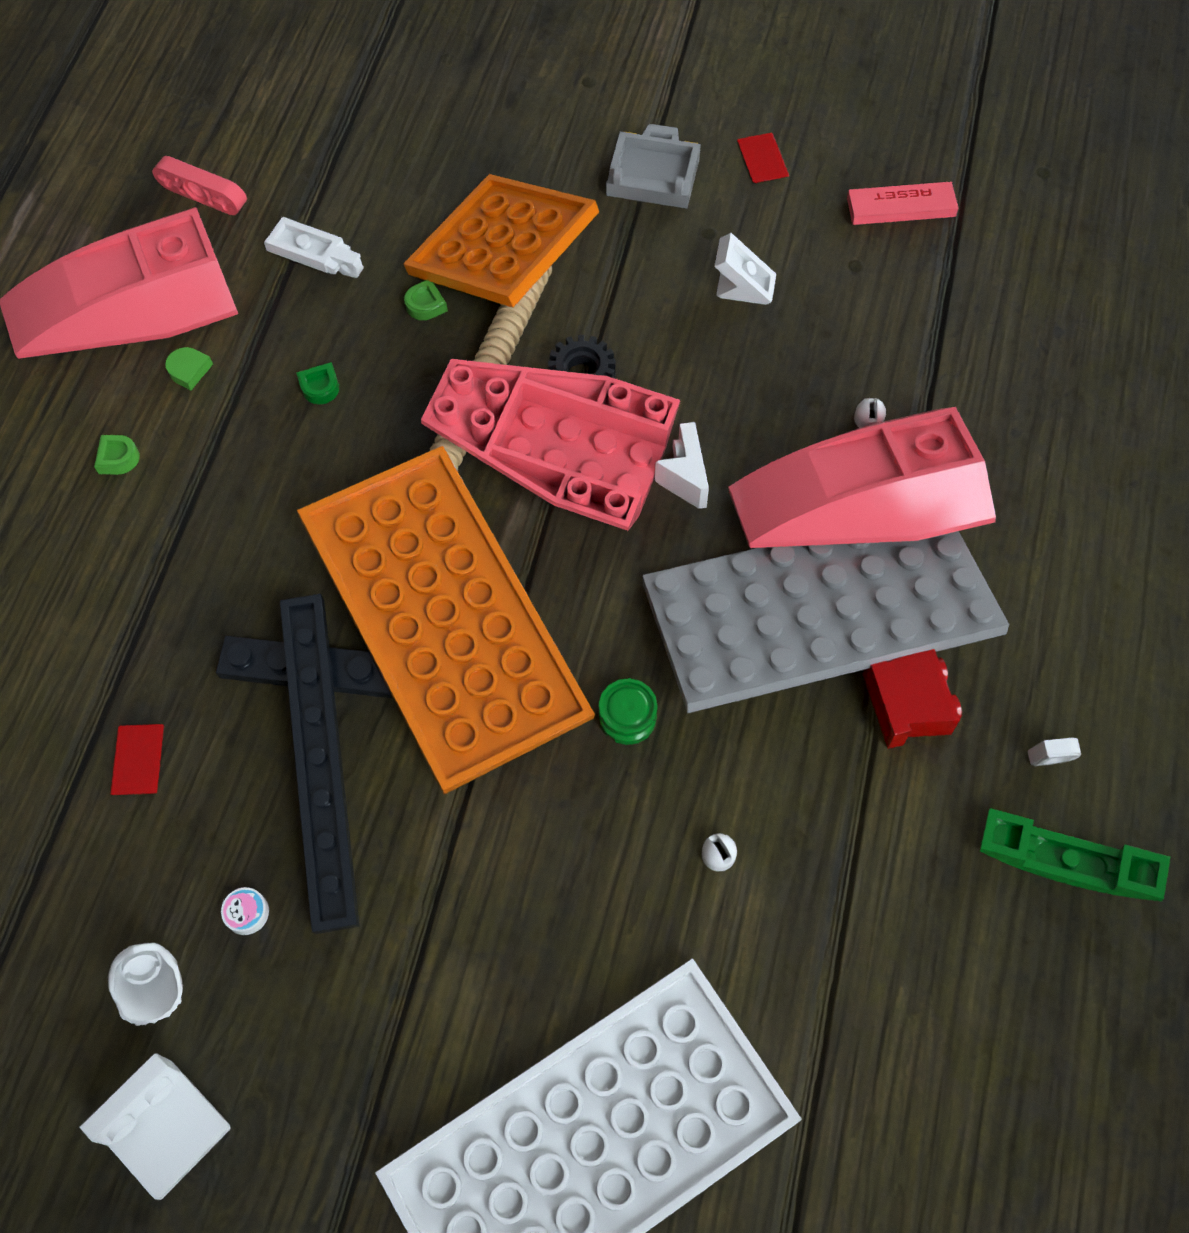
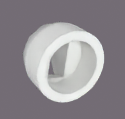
M865 398L856 407L854 414L856 425L861 428L884 422L886 416L884 403L877 398ZM870 409L875 411V418H869Z
M719 833L706 839L702 847V859L708 868L714 871H725L735 862L737 847L728 835ZM714 842H720L728 858L722 859Z

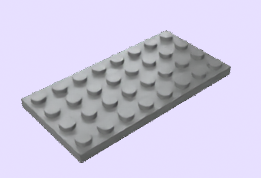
M959 531L919 541L755 548L642 575L643 586L687 713L868 669L871 667V664L883 661L888 662L899 657L935 649V652L1005 635L1009 627L1006 617Z

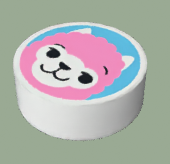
M246 887L231 892L225 898L221 908L223 922L233 932L240 935H249L260 930L266 923L269 915V906L266 899L257 890Z

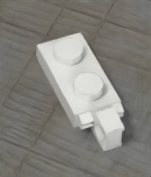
M285 217L281 218L264 242L268 252L326 273L336 274L339 271L343 275L357 278L364 268L361 263L360 254L351 251L350 247L343 243L341 237Z

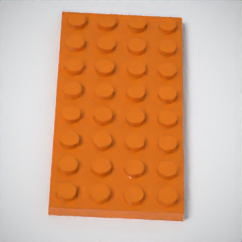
M443 446L297 510L302 524L443 795L594 719L595 713Z

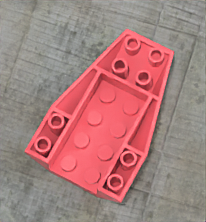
M196 207L124 230L75 250L33 273L0 299V307L14 353L18 359L170 338L238 314Z
M451 359L421 418V423L550 504L629 531L638 519L654 481L655 463L658 460H662L680 400L609 376Z
M956 407L936 409L852 430L777 459L729 486V493L749 548L919 541L995 523L996 519L985 460Z

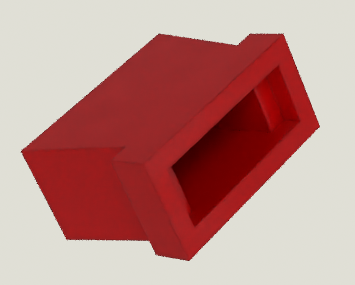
M935 649L899 657L888 662L883 661L871 664V667L864 669L862 673L887 749L903 746L908 737L952 735L962 717V709L958 697L950 693L946 682L948 680L946 663L942 657H937Z

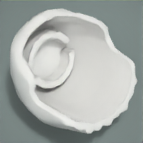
M143 943L129 946L116 956L108 974L109 992L121 1018L131 1024L135 1023L136 1026L156 1023L158 1020L169 1017L171 1012L181 1003L183 984L177 960L159 944Z

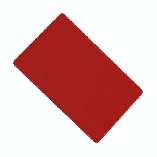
M773 133L737 140L753 183L789 177Z
M163 724L118 727L111 795L157 793L164 731Z

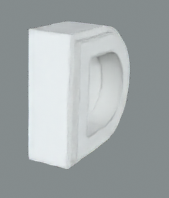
M1077 738L1045 740L1029 749L1028 755L1031 765L1041 766L1077 759L1080 757L1081 751Z

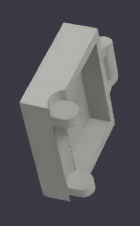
M649 124L642 135L620 132L606 183L607 196L687 209L699 163L701 144L679 141L678 128Z

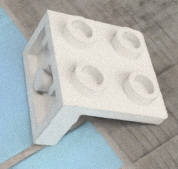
M155 1053L80 1126V1129L92 1142L109 1146L154 1199L161 1200L230 1130V1124L171 1060Z

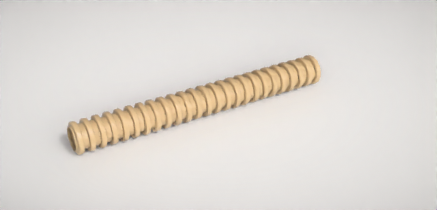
M552 266L514 308L501 304L473 361L503 365L509 363L511 355L516 349L515 346L519 343L524 328L527 326L532 311L535 309L540 294L543 292L544 286L548 281V277L552 273ZM437 434L434 440L435 443L432 444L430 451L443 446L458 471V466L462 463L463 456L467 452Z

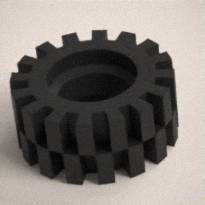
M578 335V341L574 342L572 336L565 338L566 346L559 342L555 345L556 351L552 350L550 353V361H548L549 370L568 372L573 366L584 364L596 369V373L593 375L616 377L614 353L612 349L607 350V343L603 340L597 345V337L590 336L589 341H585L584 335Z

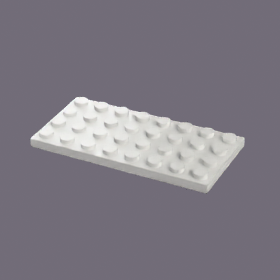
M691 959L375 1173L408 1233H646L802 1119L695 961Z

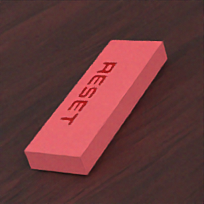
M952 182L850 189L847 195L852 225L956 217L959 209Z

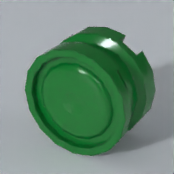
M631 678L620 679L607 686L602 692L599 701L600 727L606 736L609 735L616 743L624 745L638 744L649 737L655 728L658 710L656 696L651 688L642 681Z

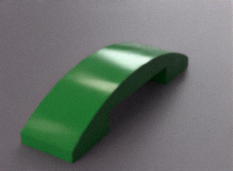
M992 808L989 809L980 851L1018 869L1068 885L1129 898L1162 901L1164 899L1170 856L1125 844L1121 849L1112 848L1033 826L1034 820Z

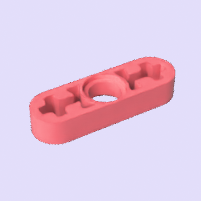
M164 156L152 170L153 176L164 188L229 215H236L247 201L244 191L234 182L170 156Z

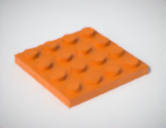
M489 174L404 262V266L408 275L514 308L599 213L596 200Z

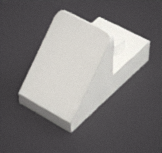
M732 233L721 237L715 261V268L720 271L717 296L723 299L765 305L771 303L776 273Z
M695 422L683 423L679 427V439L673 440L674 458L658 460L655 463V481L699 509L706 508L709 486Z

